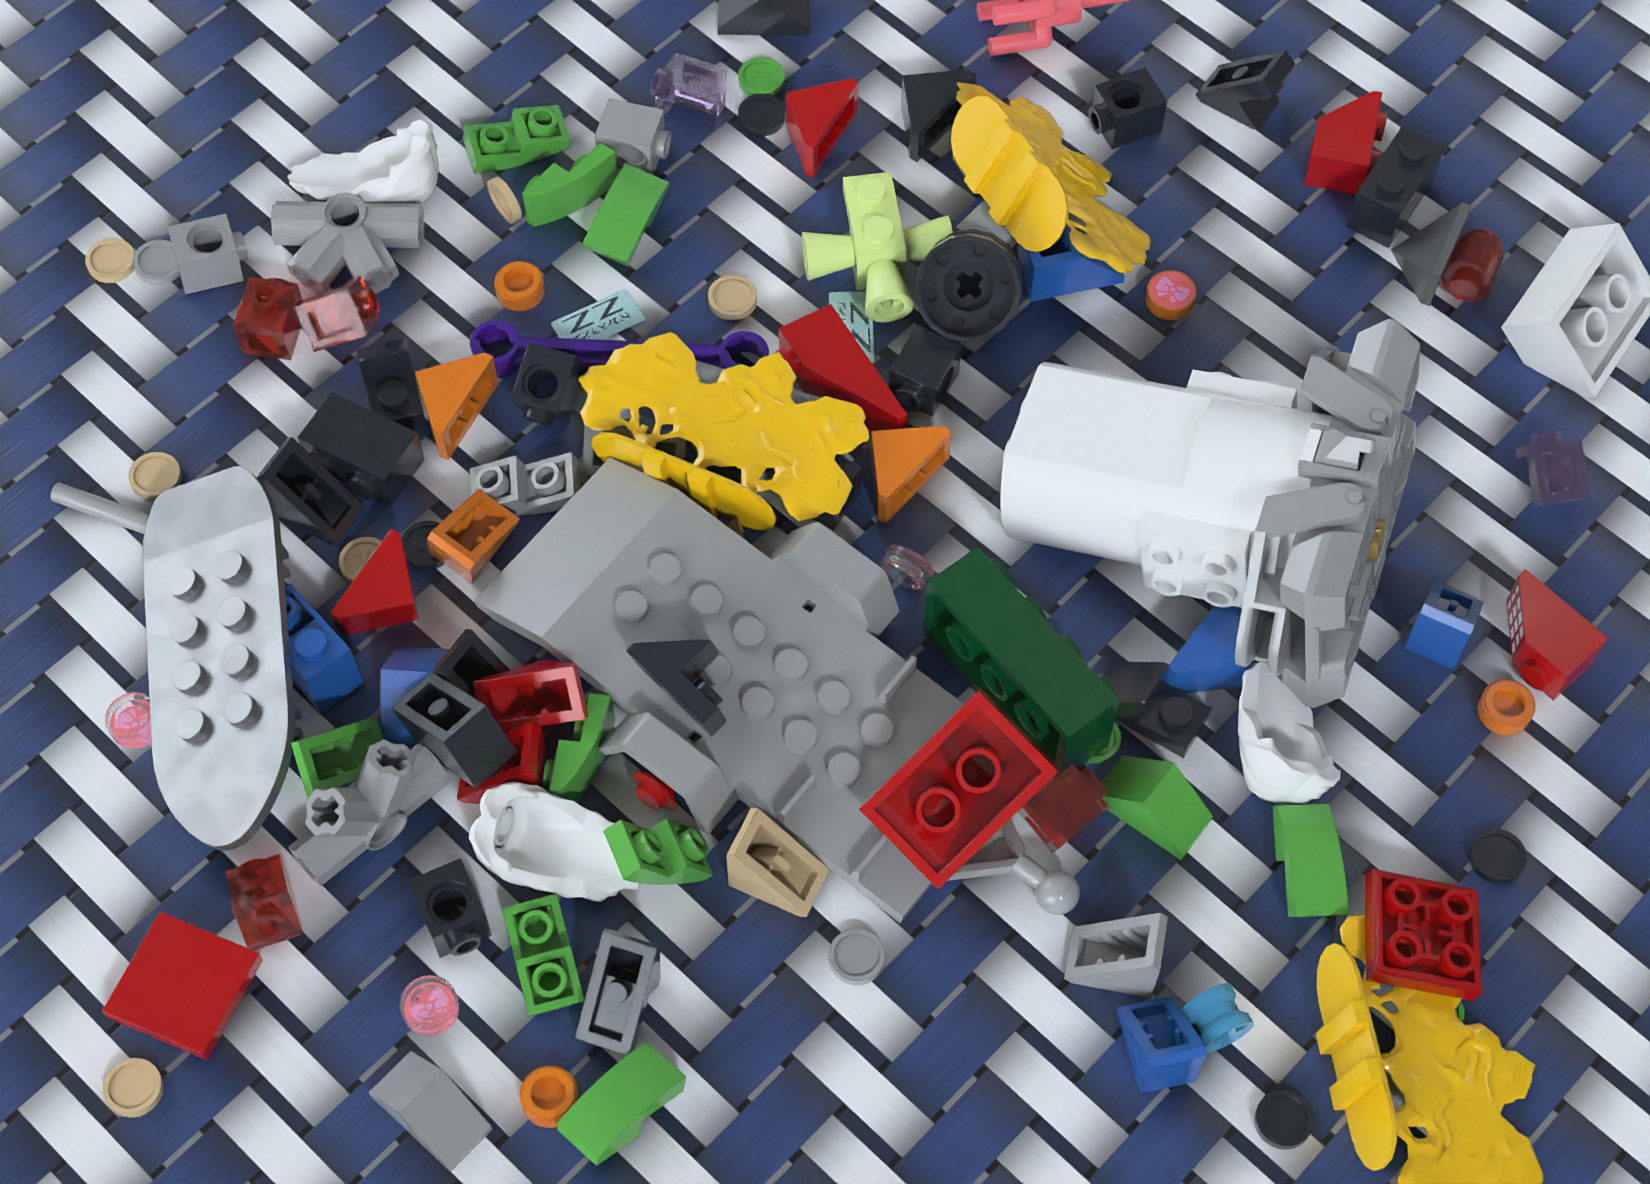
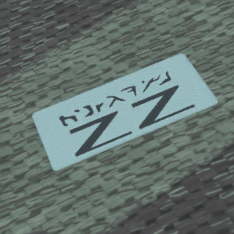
M625 289L551 322V325L559 338L602 340L645 321V317L629 291Z
M866 291L830 292L829 305L832 304L871 363H873V320L869 319L865 314Z

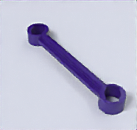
M498 320L488 321L479 325L470 337L472 356L481 353L493 356V353H488L482 349L492 342L501 341L513 346L506 355L494 358L497 378L510 376L518 370L522 364L528 342L576 355L586 365V368L595 365H606L616 349L623 348L629 344L644 343V341L519 336L517 330L511 324ZM749 331L735 332L726 337L721 345L684 343L693 352L696 361L723 369L741 365L731 359V356L737 353H753L760 357V359L769 355V347L766 341L760 335Z

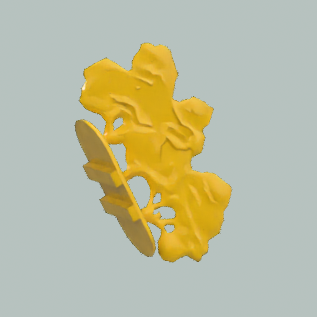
M957 82L960 91L957 92L956 99L962 107L959 109L952 127L951 144L953 155L959 167L966 175L964 182L973 193L981 194L991 207L988 213L997 225L1005 226L1017 243L1026 250L1035 252L1050 248L1061 237L1067 225L1071 229L1069 233L1071 244L1082 255L1104 261L1119 273L1132 272L1134 270L1132 264H1145L1147 259L1145 251L1149 250L1151 241L1149 235L1128 218L1110 210L1095 199V196H1106L1107 186L1104 182L1110 181L1112 173L1091 157L1071 151L1063 146L1062 136L1064 132L1048 110L1034 104L1025 97L1019 96L1016 99L1010 100L1009 106L982 86ZM1068 213L1080 219L1086 226L1068 219ZM1076 228L1084 231L1086 235L1079 232Z
M669 332L651 337L643 344H629L614 350L606 365L591 366L586 374L578 378L588 394L586 403L580 411L584 425L593 430H612L617 426H626L635 438L633 440L629 437L609 432H601L595 435L591 440V446L604 463L610 457L678 489L715 518L720 516L730 521L738 518L742 526L754 530L766 531L774 527L776 516L773 509L757 494V492L769 489L781 496L789 515L798 521L816 518L824 512L832 515L839 514L853 485L834 458L836 454H847L853 451L858 445L869 439V431L864 424L866 419L865 413L857 404L834 399L829 396H824L816 401L795 404L791 394L797 377L780 352L759 359L755 366L752 367L741 364L722 370L717 383L706 384L700 382L693 352L675 333ZM646 406L652 409L655 417L652 434L648 435L645 433L648 426L643 424L639 426V408ZM624 408L630 410L631 418L629 422L620 418V412ZM672 424V431L667 434H660L662 425ZM668 438H683L691 441L697 447L698 456L695 462L691 464L655 449L657 443ZM712 465L718 467L736 466L741 469V484L708 471L706 467ZM766 468H774L775 474L773 478L768 481L759 480Z
M1365 914L1348 916L1340 927L1341 940L1346 948L1333 943L1326 946L1320 956L1317 968V995L1324 1026L1315 1034L1320 1055H1331L1337 1077V1082L1329 1087L1334 1110H1345L1351 1138L1356 1153L1363 1164L1372 1171L1384 1169L1393 1158L1398 1135L1407 1143L1408 1159L1398 1176V1184H1543V1172L1530 1139L1518 1132L1511 1123L1501 1116V1111L1505 1104L1512 1103L1516 1099H1525L1532 1083V1074L1536 1065L1514 1050L1506 1051L1503 1049L1499 1037L1483 1024H1463L1455 1012L1461 998L1394 986L1389 993L1376 996L1373 993V989H1381L1380 984L1366 981V968L1362 980L1357 963L1353 957L1355 956L1360 959L1366 966ZM1391 1000L1399 1011L1396 1013L1387 1011L1382 1006V1003ZM1369 1007H1373L1384 1014L1393 1026L1396 1042L1395 1047L1390 1053H1380ZM1385 1070L1391 1074L1393 1082L1404 1094L1405 1104L1396 1110L1394 1109ZM1409 1127H1424L1428 1135L1426 1138L1414 1137Z

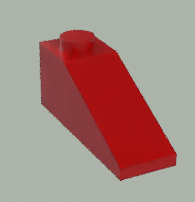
M832 304L779 328V350L775 351V353L780 352L783 359L789 363L797 377L795 381L803 392L821 398L829 396L859 405L866 416L864 424L870 431L906 429V412Z

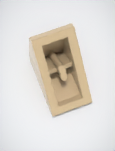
M759 808L750 809L726 855L728 885L799 917H807L830 871Z

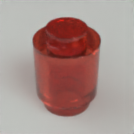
M1474 229L1457 241L1442 275L1443 286L1452 296L1462 301H1479L1489 294L1504 259L1503 245L1500 238L1491 231Z

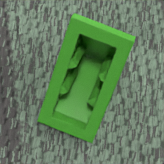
M377 716L304 737L291 743L307 797L316 788L331 789L357 780L369 746L384 740Z
M1122 755L1091 795L1093 801L1180 860L1183 859L1213 817L1173 762Z

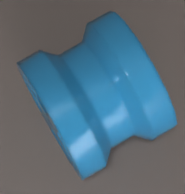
M1230 983L1219 984L1200 993L1182 1008V1012L1190 1024L1196 1025L1199 1030V1037L1205 1044L1206 1053L1217 1051L1235 1042L1254 1026V1022L1249 1014L1240 1011L1235 1003L1236 992Z

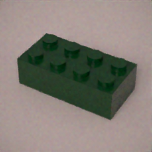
M976 547L927 581L923 632L976 691L982 688L1058 765L1059 772L1054 776L1058 783H1061L1088 763L1089 759L1109 746L1120 701L1114 685L1105 675L1101 673L1095 674L1082 660L1081 652L1075 642L1065 634L1060 636L1047 622L1042 607L1035 599L1030 596L1025 598L1012 584L1008 571L998 560H990L979 547Z

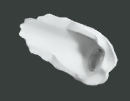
M424 120L412 122L408 128L397 129V136L372 143L360 153L344 152L339 155L323 153L318 158H313L305 164L293 166L291 168L292 174L287 176L290 181L289 184L296 191L309 194L319 200L328 201L329 198L336 194L352 193L360 197L364 203L419 204L432 194L436 187L439 172L438 145L434 140L433 126Z
M1261 661L1253 663L1243 673L1242 692L1239 698L1238 735L1245 782L1251 792L1266 801L1281 805L1308 804L1312 799H1319L1323 793L1339 781L1340 770L1334 767L1332 755H1328L1320 733L1313 728L1312 710L1310 707H1306L1283 683V672L1280 675L1273 674L1268 669V663Z
M510 782L488 789L482 796L480 802L482 815L471 826L469 840L472 843L477 859L488 870L503 880L535 890L557 894L565 898L583 897L596 902L604 901L609 896L617 895L621 889L634 890L641 887L640 883L623 880L603 832L615 823L610 822L598 812L588 810L575 801L553 795L538 785Z

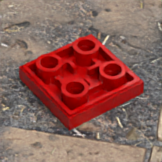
M1372 869L1365 876L1366 981L1471 1001L1482 994L1478 889Z
M159 912L102 1012L111 1020L204 1060H208L263 959L260 953L168 914Z

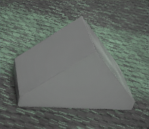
M1155 913L1073 927L1064 979L1073 984L1151 998L1161 968L1168 917L1162 913Z
M412 1051L369 1091L370 1096L450 1172L493 1130L491 1125L444 1070Z

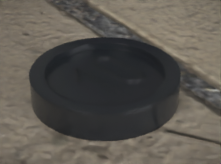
M769 94L751 95L744 99L739 106V124L744 131L751 135H772L779 131L785 122L784 105L778 98Z
M421 521L409 527L403 534L402 541L408 564L411 567L429 571L444 565L443 562L430 554L427 541L431 531L440 523Z
M1490 829L1479 834L1474 840L1469 851V861L1475 873L1485 881L1493 884H1507L1517 879L1524 870L1527 862V853L1522 842L1512 833L1501 829Z
M1276 1090L1268 1093L1261 1099L1255 1110L1254 1123L1257 1133L1264 1142L1277 1149L1290 1150L1299 1147L1308 1139L1313 1130L1314 1115L1309 1103L1301 1095L1289 1090Z

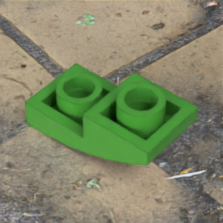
M559 105L514 108L510 122L465 125L463 141L474 174L525 165L556 154L570 147L571 143Z
M600 142L587 155L580 156L573 164L571 171L568 172L556 163H553L544 173L533 177L522 192L527 223L536 227L556 221L582 209L607 192L618 175L615 151Z
M625 163L604 198L582 243L584 248L629 267L646 227H650L670 185L669 182Z
M589 693L587 702L589 717L575 721L574 741H558L555 760L547 759L545 764L543 789L553 795L575 801L576 803L588 789L605 757V754L599 751L598 748L613 732L616 718L611 695Z
M1329 804L1273 806L1276 861H1284L1288 917L1349 915L1342 853Z
M667 818L650 829L619 820L603 831L623 880L642 884L672 885L705 881L713 876V872L706 859V856L709 855L708 845L701 833L694 827H689Z
M557 894L502 908L529 1017L584 1002Z
M645 1042L595 1082L558 1121L557 1130L597 1166L640 1135L642 1120L684 1091L686 1075L648 1042Z

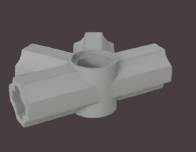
M340 193L329 198L327 202L276 201L275 205H272L271 226L273 242L275 245L301 246L288 262L287 267L290 274L296 277L303 286L314 292H324L346 265L361 293H378L389 288L392 281L399 276L398 268L386 247L421 248V244L424 242L425 228L422 204L364 203L355 194ZM347 223H353L350 226H343Z
M385 739L370 745L357 781L347 788H316L305 801L307 808L305 824L310 830L291 844L289 849L304 871L314 882L322 886L365 850H379L391 843L404 829L407 823V816L451 782L449 774L436 756L420 743L411 750L404 744H393Z

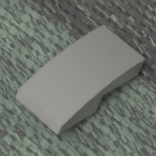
M570 452L526 465L517 456H512L470 468V495L479 488L516 516L559 511L581 488L580 461Z

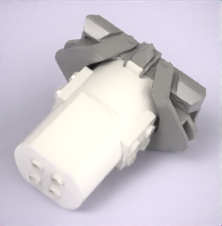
M1387 319L1359 332L1352 353L1342 352L1338 347L1329 345L1311 355L1301 385V394L1312 401V412L1297 409L1296 388L1285 387L1280 383L1272 381L1258 382L1232 377L1224 372L1210 373L1193 369L1187 387L1183 388L1043 362L1038 366L1003 455L1000 507L1004 531L1008 537L1141 565L1144 587L1152 588L1162 595L1177 596L1180 594L1203 599L1217 607H1240L1242 611L1235 648V663L1237 666H1248L1253 660L1268 663V669L1271 673L1280 675L1283 672V683L1306 707L1316 708L1341 698L1345 695L1372 599L1375 598L1386 560V550L1415 454L1416 422L1404 415L1402 411L1410 412L1417 388L1420 343L1397 320Z

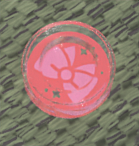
M897 544L890 545L880 561L881 568L887 573L889 578L911 590L925 589L927 581L932 578L935 572L933 566L923 556Z
M139 692L127 693L116 698L109 705L105 714V725L112 739L118 745L128 749H138L152 743L150 697Z
M427 975L413 980L404 989L400 999V1011L406 1025L413 1032L422 1036H436L446 1032L455 1023L459 1014V1000L453 986L447 980L439 976Z

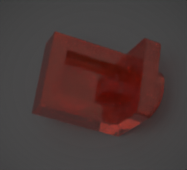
M280 854L265 859H252L237 868L225 871L232 909L248 949L255 951L302 934L301 923L293 904L287 873Z

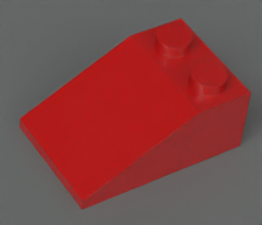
M980 688L859 810L939 889L1059 772L1058 765Z

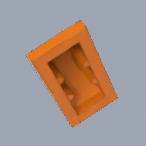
M481 353L415 372L421 399L438 453L444 459H450L498 386L494 358L489 354Z
M945 426L871 431L870 460L877 520L886 525L949 459L951 430Z
M478 488L431 531L427 538L429 552L467 581L473 583L516 527L520 518Z

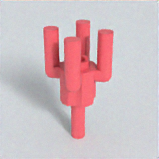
M992 0L977 3L976 9L979 21L993 20L995 26L1016 22H1029L1031 31L988 38L990 56H998L1047 48L1053 41L1052 27L1079 23L1082 18L1083 8L1131 0Z

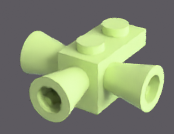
M891 172L843 177V194L849 220L850 236L802 232V251L807 281L852 267L857 291L866 290V316L876 322H893L902 319L914 307V302L905 285L906 260L923 261L936 242L953 232L950 218L946 215L902 229Z

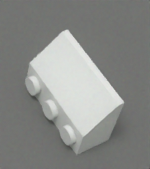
M1620 224L1569 229L1501 327L1525 365L1586 398L1596 397L1650 316V276Z

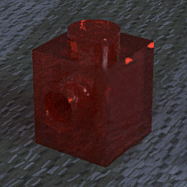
M248 278L233 323L243 354L291 360L306 314L298 283H291L281 278Z
M1071 764L1033 796L1018 813L1047 848L1054 853L1109 807L1102 799L1107 794V791L1090 770L1084 768L1079 772Z

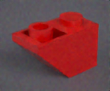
M1371 91L1318 119L1310 149L1304 185L1356 195L1358 189L1380 159L1381 150L1373 149L1374 141H1382L1387 121V113L1379 112L1383 92Z

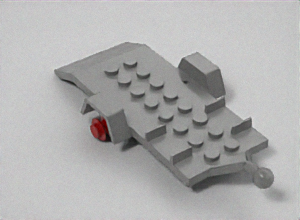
M610 457L474 600L476 606L496 622L539 644L561 662L577 664L579 676L601 693L611 695V700L629 713L599 746L598 750L605 755L626 752L650 771L648 774L642 771H635L633 779L638 785L634 789L636 795L651 809L659 811L663 807L667 810H675L677 803L673 794L677 792L685 799L699 828L709 835L740 799L750 808H759L821 863L899 923L903 921L932 885L859 808L964 703L916 668L917 658L912 655L906 661L877 639L900 612L887 573L823 524L814 522L793 530L775 551L767 557L678 489ZM711 640L717 648L719 655L692 684L700 677L723 699L717 708L727 722L711 737L636 665L626 652L633 643ZM1012 819L947 880L1007 874L1011 871L1035 889V897L1039 906L1044 911L1054 915H1061L1071 911L1076 906L1080 896L1079 885L1071 874L1063 870H1051L1048 872L1024 853L1025 848Z

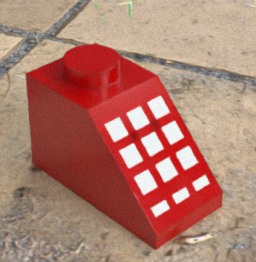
M1525 569L1518 576L1506 599L1512 666L1520 672L1522 678L1530 687L1544 692L1554 701L1595 662L1609 638L1528 570Z

